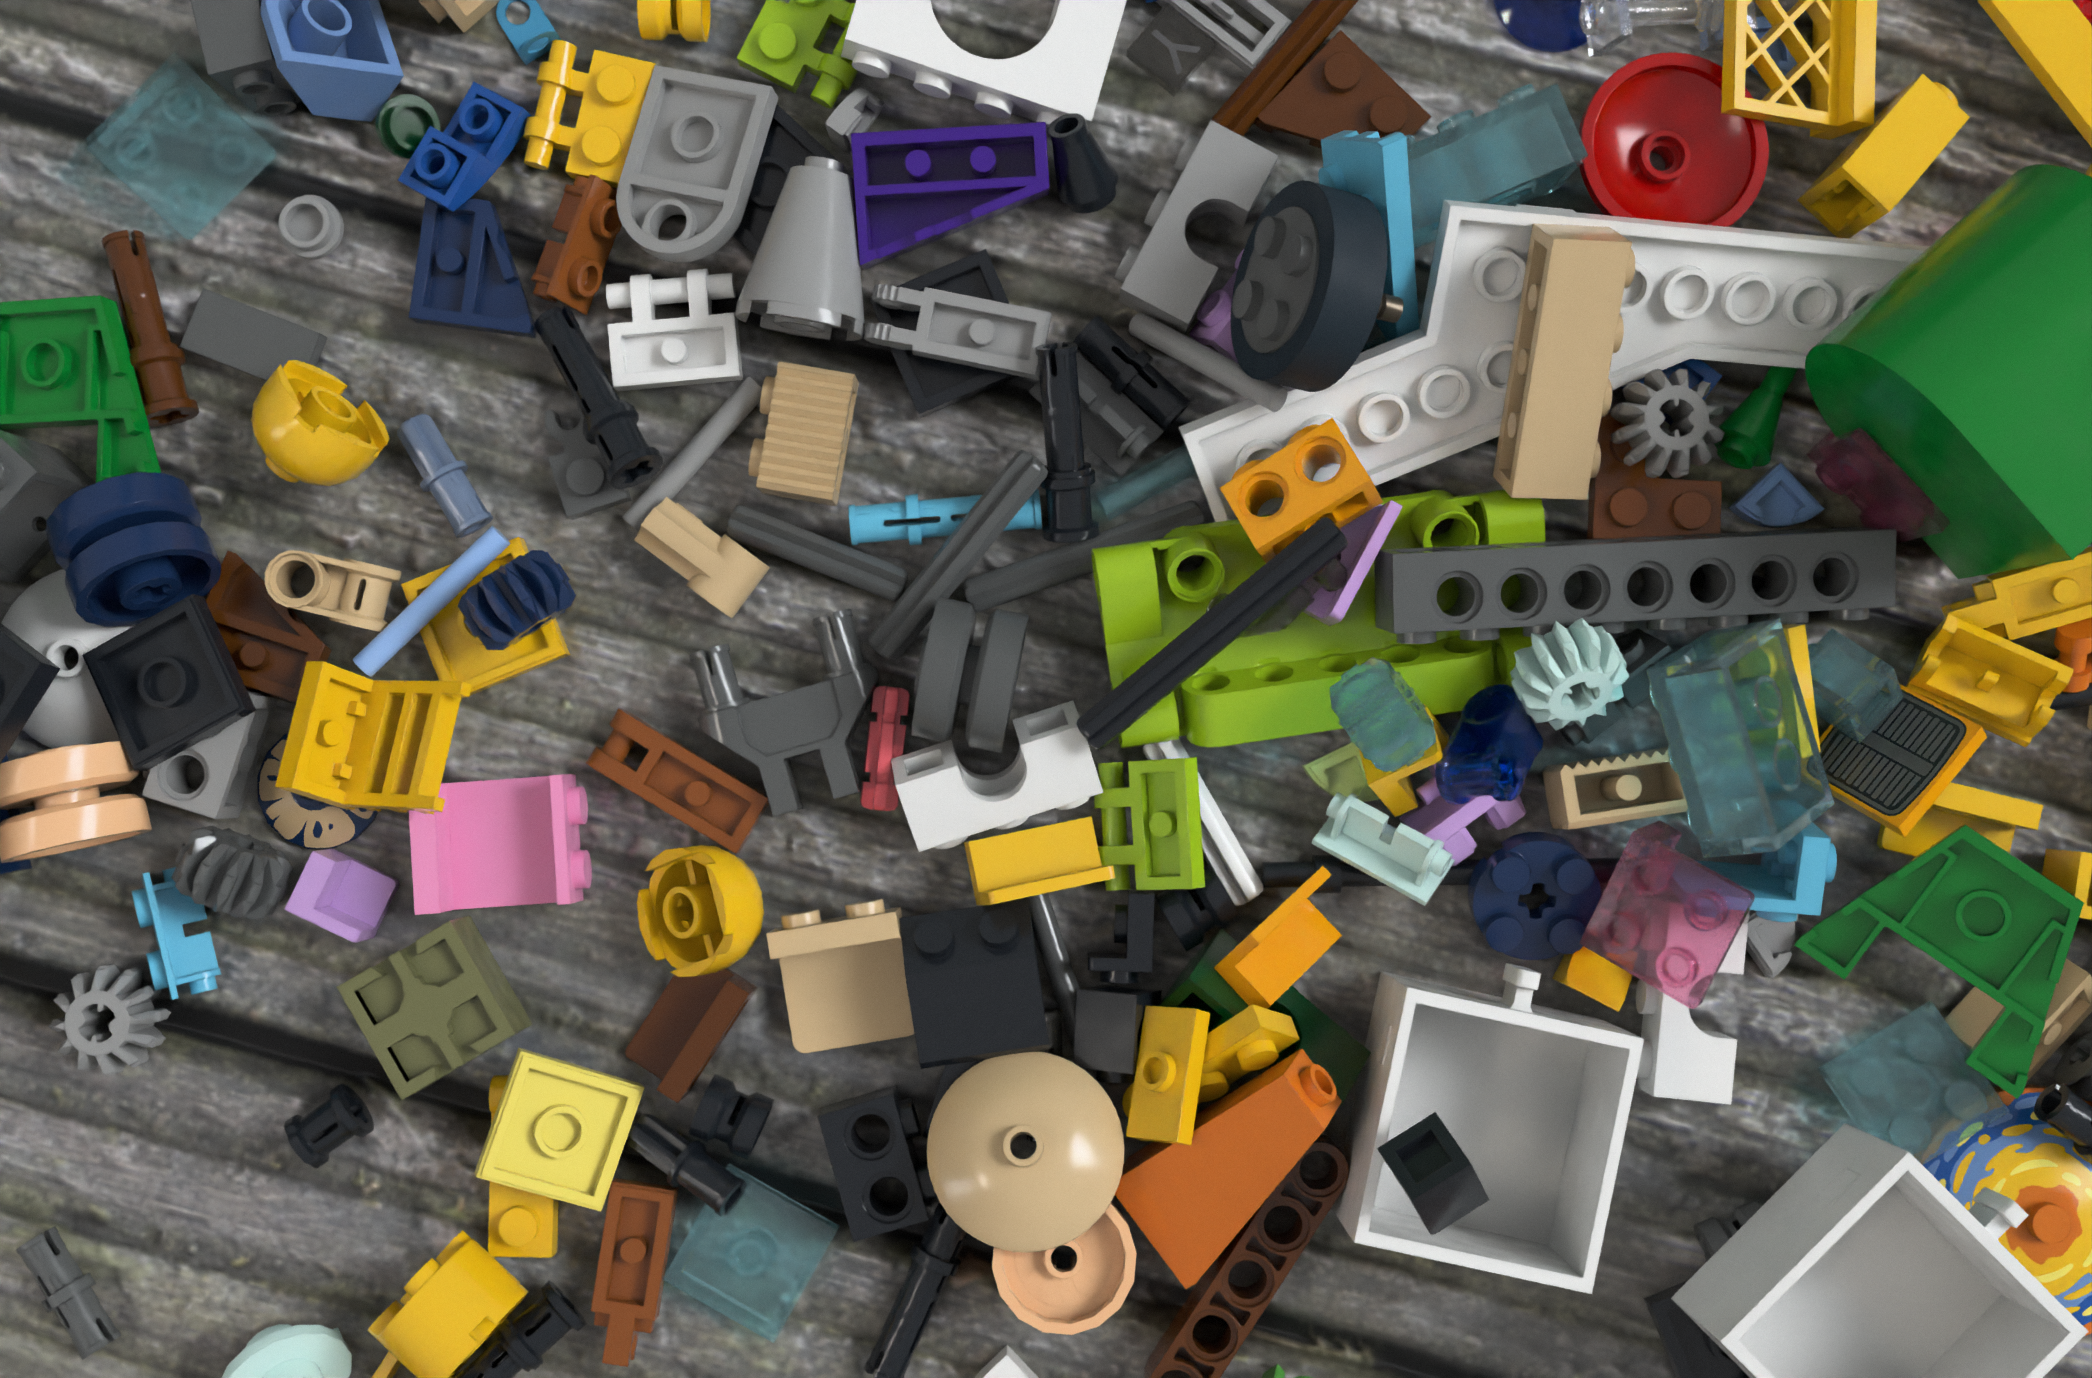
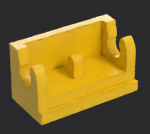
M1948 614L1926 639L1905 687L1982 726L1983 729L2026 748L2032 738L2053 717L2056 710L2051 709L2050 706L2055 697L2069 684L2074 669Z

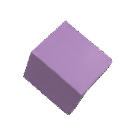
M335 849L312 851L284 910L351 942L357 943L375 937L399 887V881Z

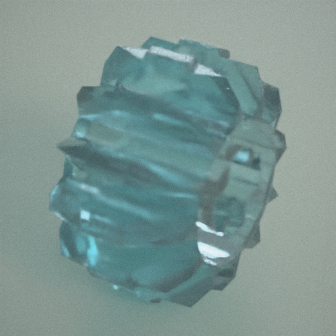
M1372 657L1360 666L1359 664L1354 665L1341 675L1342 679L1330 687L1331 708L1338 716L1339 724L1346 730L1351 742L1355 743L1361 750L1364 758L1371 760L1377 769L1384 772H1394L1405 764L1409 766L1424 756V751L1436 743L1434 722L1427 714L1426 706L1418 699L1414 689L1407 684L1401 673L1395 671L1389 662Z

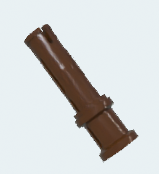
M128 230L113 232L103 237L102 245L106 251L131 347L129 358L135 370L149 427L168 426L185 422L196 417L200 411L197 402L189 399L181 366L186 362L185 354L170 339L145 244V235L141 231L133 230L131 232L132 240L130 241Z

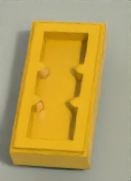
M1145 1006L1126 1137L1145 1141L1192 1145L1210 1020L1209 1012L1195 1008Z

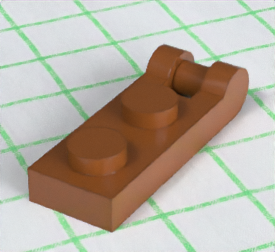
M618 708L609 723L614 729L602 748L595 746L586 764L733 853H740L769 804L767 795L653 728L637 716ZM635 742L649 749L638 769L633 768L624 761Z

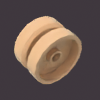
M121 741L58 747L32 753L23 758L0 764V809H16L31 806L35 808V811L13 816L0 823L1 863L35 859L90 848L138 836L152 830L144 797L135 794L100 797V792L127 785L139 774V770L133 769Z
M1112 1201L1104 1214L1090 1229L1078 1238L1064 1244L1076 1252L1075 1255L1071 1256V1267L1065 1269L1056 1268V1259H1051L1052 1252L1056 1248L1026 1253L1001 1250L994 1247L992 1271L999 1295L1018 1319L1045 1333L1074 1335L1099 1327L1121 1308L1134 1283L1137 1252L1126 1219Z

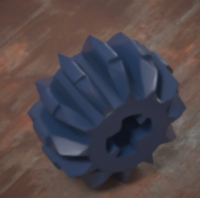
M532 550L524 556L519 555L511 562L501 565L497 570L483 577L480 582L468 588L467 592L462 595L458 608L465 617L464 623L474 638L478 637L487 650H504L510 645L516 644L525 637L532 635L538 629L551 623L554 618L564 613L572 605L576 594L568 582L570 579L561 565L554 562L548 552Z

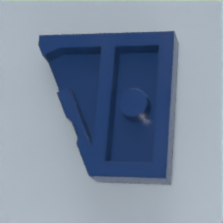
M426 198L409 318L416 323L536 338L535 322L496 207L490 201L470 198L452 212Z

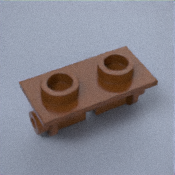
M590 174L589 178L576 175L573 185H565L564 195L552 228L560 233L568 234L564 244L547 239L536 271L531 277V280L536 283L533 295L552 303L560 301L583 315L588 314L593 297L601 285L602 273L616 235L622 228L616 205L617 190L596 175Z

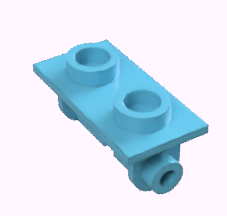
M176 867L162 870L165 882L152 885L150 873H143L142 881L144 888L131 891L139 926L144 928L153 925L158 945V951L146 953L154 990L168 988L170 1000L179 998L176 985L189 983L191 995L217 989L215 976L221 974L210 931L188 937L184 935L182 925L205 920L207 916L204 905L195 904L192 897L181 894L175 887L176 883L171 877Z

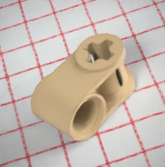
M288 550L278 554L270 561L265 571L264 584L273 600L285 607L330 617V621L381 632L389 625L383 619L392 583L400 581L402 572L344 558V561L304 551ZM308 564L315 575V584L306 596L298 598L293 593L291 578L299 567Z

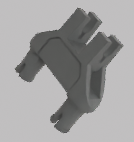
M851 609L833 612L839 633L837 640L830 616L826 614L811 620L816 629L828 674L823 676V682L750 702L749 698L742 699L729 653V644L709 648L715 673L708 651L700 650L689 654L705 705V709L700 711L701 717L697 718L700 729L759 767L773 817L804 809L790 759L820 751L834 799L861 792L862 787L851 751L850 741L872 698V692L877 686L880 677L877 668L872 667V663L864 662Z

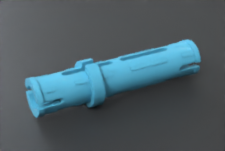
M1039 489L1035 490L1003 531L1035 528V530L1042 529ZM918 494L905 495V502L862 506L849 505L852 545L909 539L910 546L922 545V538L950 536L964 519V517L951 518V516L968 514L982 495L918 500ZM933 516L940 517V519L926 521H908L886 524L884 522L886 520L916 519L921 517Z

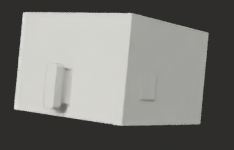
M1505 964L1503 980L1506 981L1503 998L1381 971L1365 1048L1371 1054L1358 1077L1343 1154L1349 1166V1177L1343 1191L1331 1207L1354 1243L1592 1294L1644 1038L1599 1018L1531 1004L1533 991L1538 990L1541 973L1526 967ZM1436 1112L1472 1164L1489 1201L1440 1232L1431 1235L1377 1148Z
M1844 1123L1671 1298L1750 1378H2043L2089 1332L1998 1241L2011 1226L2017 1228L2029 1216L2014 1200L1984 1187L1972 1199L1975 1204L1967 1210L1909 1151L1847 1123Z

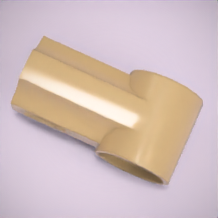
M668 497L652 509L641 524L640 530L634 539L689 581L686 584L689 588L730 618L734 617L770 569L769 566L726 534L720 537L704 525L703 521Z

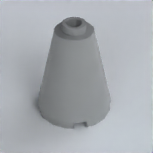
M809 156L805 158L804 166H793L790 168L737 301L735 316L738 320L746 322L751 311L761 315V328L772 331L830 340L832 328H848L846 341H855L863 338L865 321L854 178L842 173L843 164L841 162L825 157Z

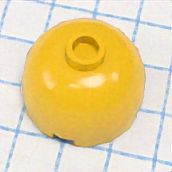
M288 360L283 368L280 364L273 372L253 403L251 417L255 438L259 447L267 456L265 462L271 471L288 482L296 483L300 480L316 486L340 485L357 478L378 457L390 439L386 425L365 400L356 408L351 402L341 396L348 385L328 372L298 360Z
M699 845L666 849L650 861L645 871L654 870L650 878L649 888L641 889L638 892L637 911L641 934L648 951L656 961L666 959L672 967L676 968V970L670 973L678 977H691L715 973L728 968L749 952L761 932L764 909L762 892L755 874L742 859L717 846Z

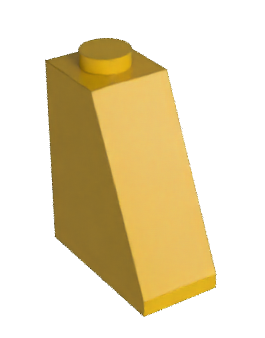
M1922 74L1901 90L1874 118V124L1865 127L1797 201L1837 238L1849 239L1889 213L1899 203L1970 117L1958 106L1957 98L1951 90L1938 82H1932Z

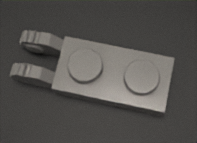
M875 284L872 296L874 302L890 309L920 312L916 331L898 328L885 323H871L866 325L864 335L866 341L900 350H912L913 355L1039 380L1038 356L1036 355L1035 347L1046 344L1052 313L927 287L924 288L923 292L893 285Z

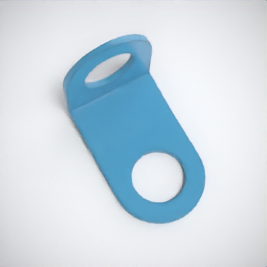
M500 0L496 8L498 23L525 65L550 51L552 40H561L536 0ZM515 1H522L530 8V16L523 24H512L506 17L508 6Z

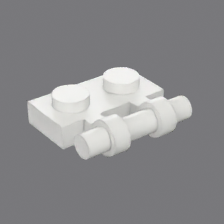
M707 269L687 270V277L653 280L651 274L631 275L630 282L606 284V299L609 309L631 307L633 322L607 324L613 388L617 391L743 380L738 318L735 316V313L712 315L711 308L712 300L736 298L734 274L709 275ZM689 302L690 317L656 320V305Z

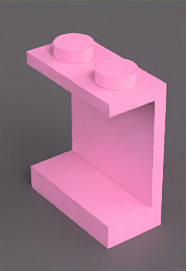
M576 774L441 783L438 797L445 799L442 812L424 814L408 810L415 915L444 913L460 909L557 903V905L572 904L583 901V889H588L591 886L592 866L588 850H580L579 825L587 823L588 802L585 788L583 786H576Z

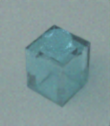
M1833 628L1818 643L1808 645L1816 715L1860 744L1904 698L1894 667Z

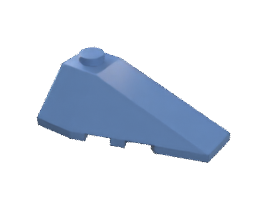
M261 0L260 14L277 68L312 115L372 122L382 104L388 100L404 77L379 0Z

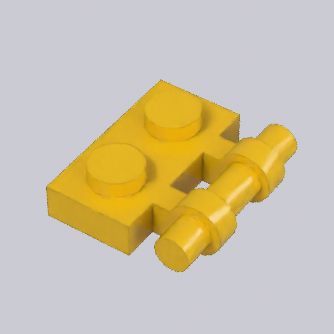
M552 40L548 61L540 63L536 83L541 86L535 116L527 117L523 137L528 140L524 164L536 169L548 170L553 148L567 151L570 153L565 171L570 178L575 179L576 175L589 178L590 174L610 186L618 188L656 63L594 49L589 73H583L572 69L577 47L563 40ZM566 94L582 98L576 128L559 124Z

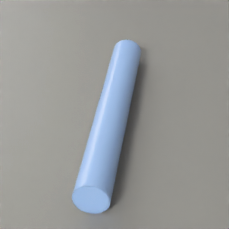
M491 526L353 658L354 663L366 675L372 677L511 544L498 529Z

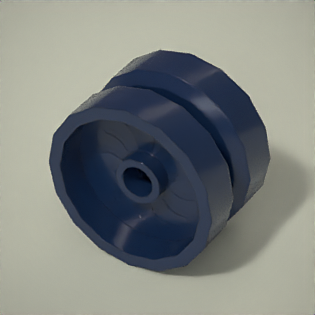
M136 472L104 479L78 490L59 503L47 519L46 536L56 562L66 571L65 585L74 609L88 623L104 627L134 626L191 594L204 597L220 579L222 565L210 537L201 528L202 516L192 492L182 479L165 473Z

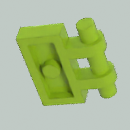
M766 0L737 56L739 65L793 93H796L806 72L819 78L810 95L811 99L826 108L832 109L841 90H849L858 73L852 67L853 60L841 57L855 3H849L845 0ZM832 22L845 28L832 54L823 53L818 50Z
M1197 757L1128 761L1129 787H1124L1123 762L1098 763V775L1103 789V793L1094 795V808H1101L1103 845L1098 846L1102 866L1113 865L1116 877L1105 880L1106 891L1131 889L1129 865L1135 866L1136 890H1173L1205 887ZM1126 807H1131L1133 844H1128Z

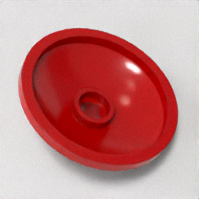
M1686 53L1652 54L1638 58L1621 67L1597 89L1590 99L1580 122L1577 155L1584 185L1590 197L1604 215L1729 227L1750 208L1758 196L1766 176L1769 158L1768 135L1763 120L1721 113L1723 67L1705 58ZM1745 87V97L1754 99ZM1650 153H1656L1664 159V171L1657 170L1651 165Z

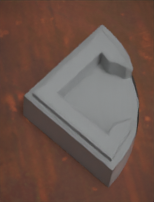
M863 87L853 91L838 105L824 123L830 141L849 154L852 151L851 133L867 132L883 110L884 101Z
M1749 910L1746 950L1764 976L1773 979L1785 968L1792 956L1791 950L1796 935V921H1771L1757 916L1756 911Z

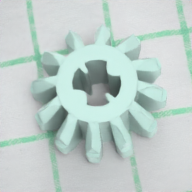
M1583 618L1576 620L1568 628L1555 621L1551 632L1545 635L1531 633L1532 646L1514 652L1516 667L1510 672L1513 680L1512 687L1526 713L1532 716L1535 723L1549 722L1557 731L1570 721H1574L1582 728L1587 717L1593 714L1606 716V703L1617 701L1624 697L1621 685L1629 678V674L1626 670V661L1612 635L1607 633L1602 626H1590Z

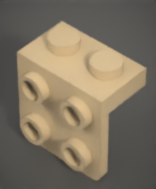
M883 899L857 902L845 905L846 916L821 920L819 909L781 916L782 927L774 928L766 933L770 960L779 958L792 1042L797 1051L811 1053L914 1034L904 969L899 919L902 918L901 907L885 909Z

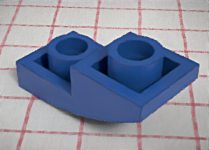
M473 82L445 131L441 132L429 126L398 181L454 212L488 181L523 136L527 117L531 115L523 107Z

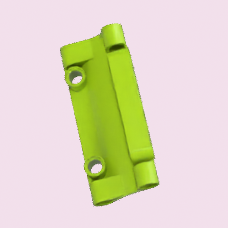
M1504 489L1454 496L1445 490H1430L1428 492L1381 498L1383 501L1382 505L1392 500L1403 506L1381 549L1545 541V515L1541 498H1511ZM1272 514L1261 515V516H1258V517H1267V516H1270V515H1272ZM1454 518V522L1448 531L1438 536H1431L1434 527L1440 521ZM1238 519L1181 526L1172 529L1162 539L1093 548L1091 550L1093 576L1103 629L1111 691L1266 564L1253 546ZM1192 555L1205 557L1203 563L1196 570L1190 572L1177 570L1180 562L1186 557ZM1373 562L1341 622L1328 626L1284 601L1280 602L1118 736L1121 748L1179 740V737L1186 736L1190 743L1208 748L1223 747L1384 723L1423 704L1428 707L1433 715L1476 709L1492 702L1494 690H1514L1512 687L1513 680L1510 672L1516 667L1514 652L1522 648L1531 647L1532 639L1531 637L1523 636V627L1500 628V638L1495 640H1461L1460 630L1436 631L1437 642L1397 643V634L1376 628ZM1516 575L1510 576L1501 588V600L1506 608L1513 605L1520 595L1521 587ZM1453 578L1445 580L1438 589L1437 603L1442 611L1451 608L1457 600L1458 586Z

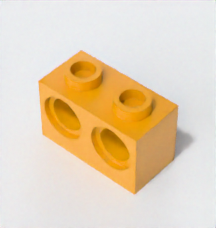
M1333 418L1321 425H1310L1299 430L1290 438L1286 447L1265 460L1257 459L1246 463L1234 473L1231 481L1220 487L1231 509L1265 563L1275 557L1319 519L1327 517L1340 529L1383 503L1371 478ZM1331 463L1340 464L1338 472L1331 479L1323 482L1313 481L1315 473L1322 466ZM1284 498L1277 512L1267 517L1257 516L1260 507L1267 500Z

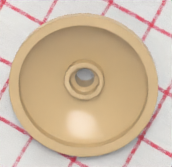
M1025 1052L985 1059L964 1072L946 1091L935 1110L930 1124L927 1139V1165L934 1191L941 1205L954 1222L965 1232L977 1240L1001 1250L1026 1253L1040 1252L1062 1246L1078 1238L1090 1229L1107 1210L1118 1189L1124 1165L1123 1131L1111 1099L1102 1086L1084 1069L1069 1060L1050 1053ZM1022 1134L1032 1136L1037 1144L1035 1153L1027 1159L1016 1158L1011 1152L1013 1140Z

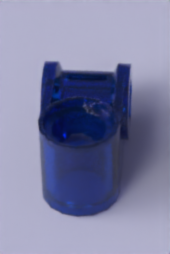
M1504 684L1489 686L1477 692L1463 707L1462 716L1446 747L1442 750V759L1436 763L1435 778L1437 788L1441 797L1447 803L1461 805L1469 802L1472 797L1492 796L1497 801L1508 802L1515 800L1521 793L1524 779L1535 757L1541 751L1544 740L1511 686Z

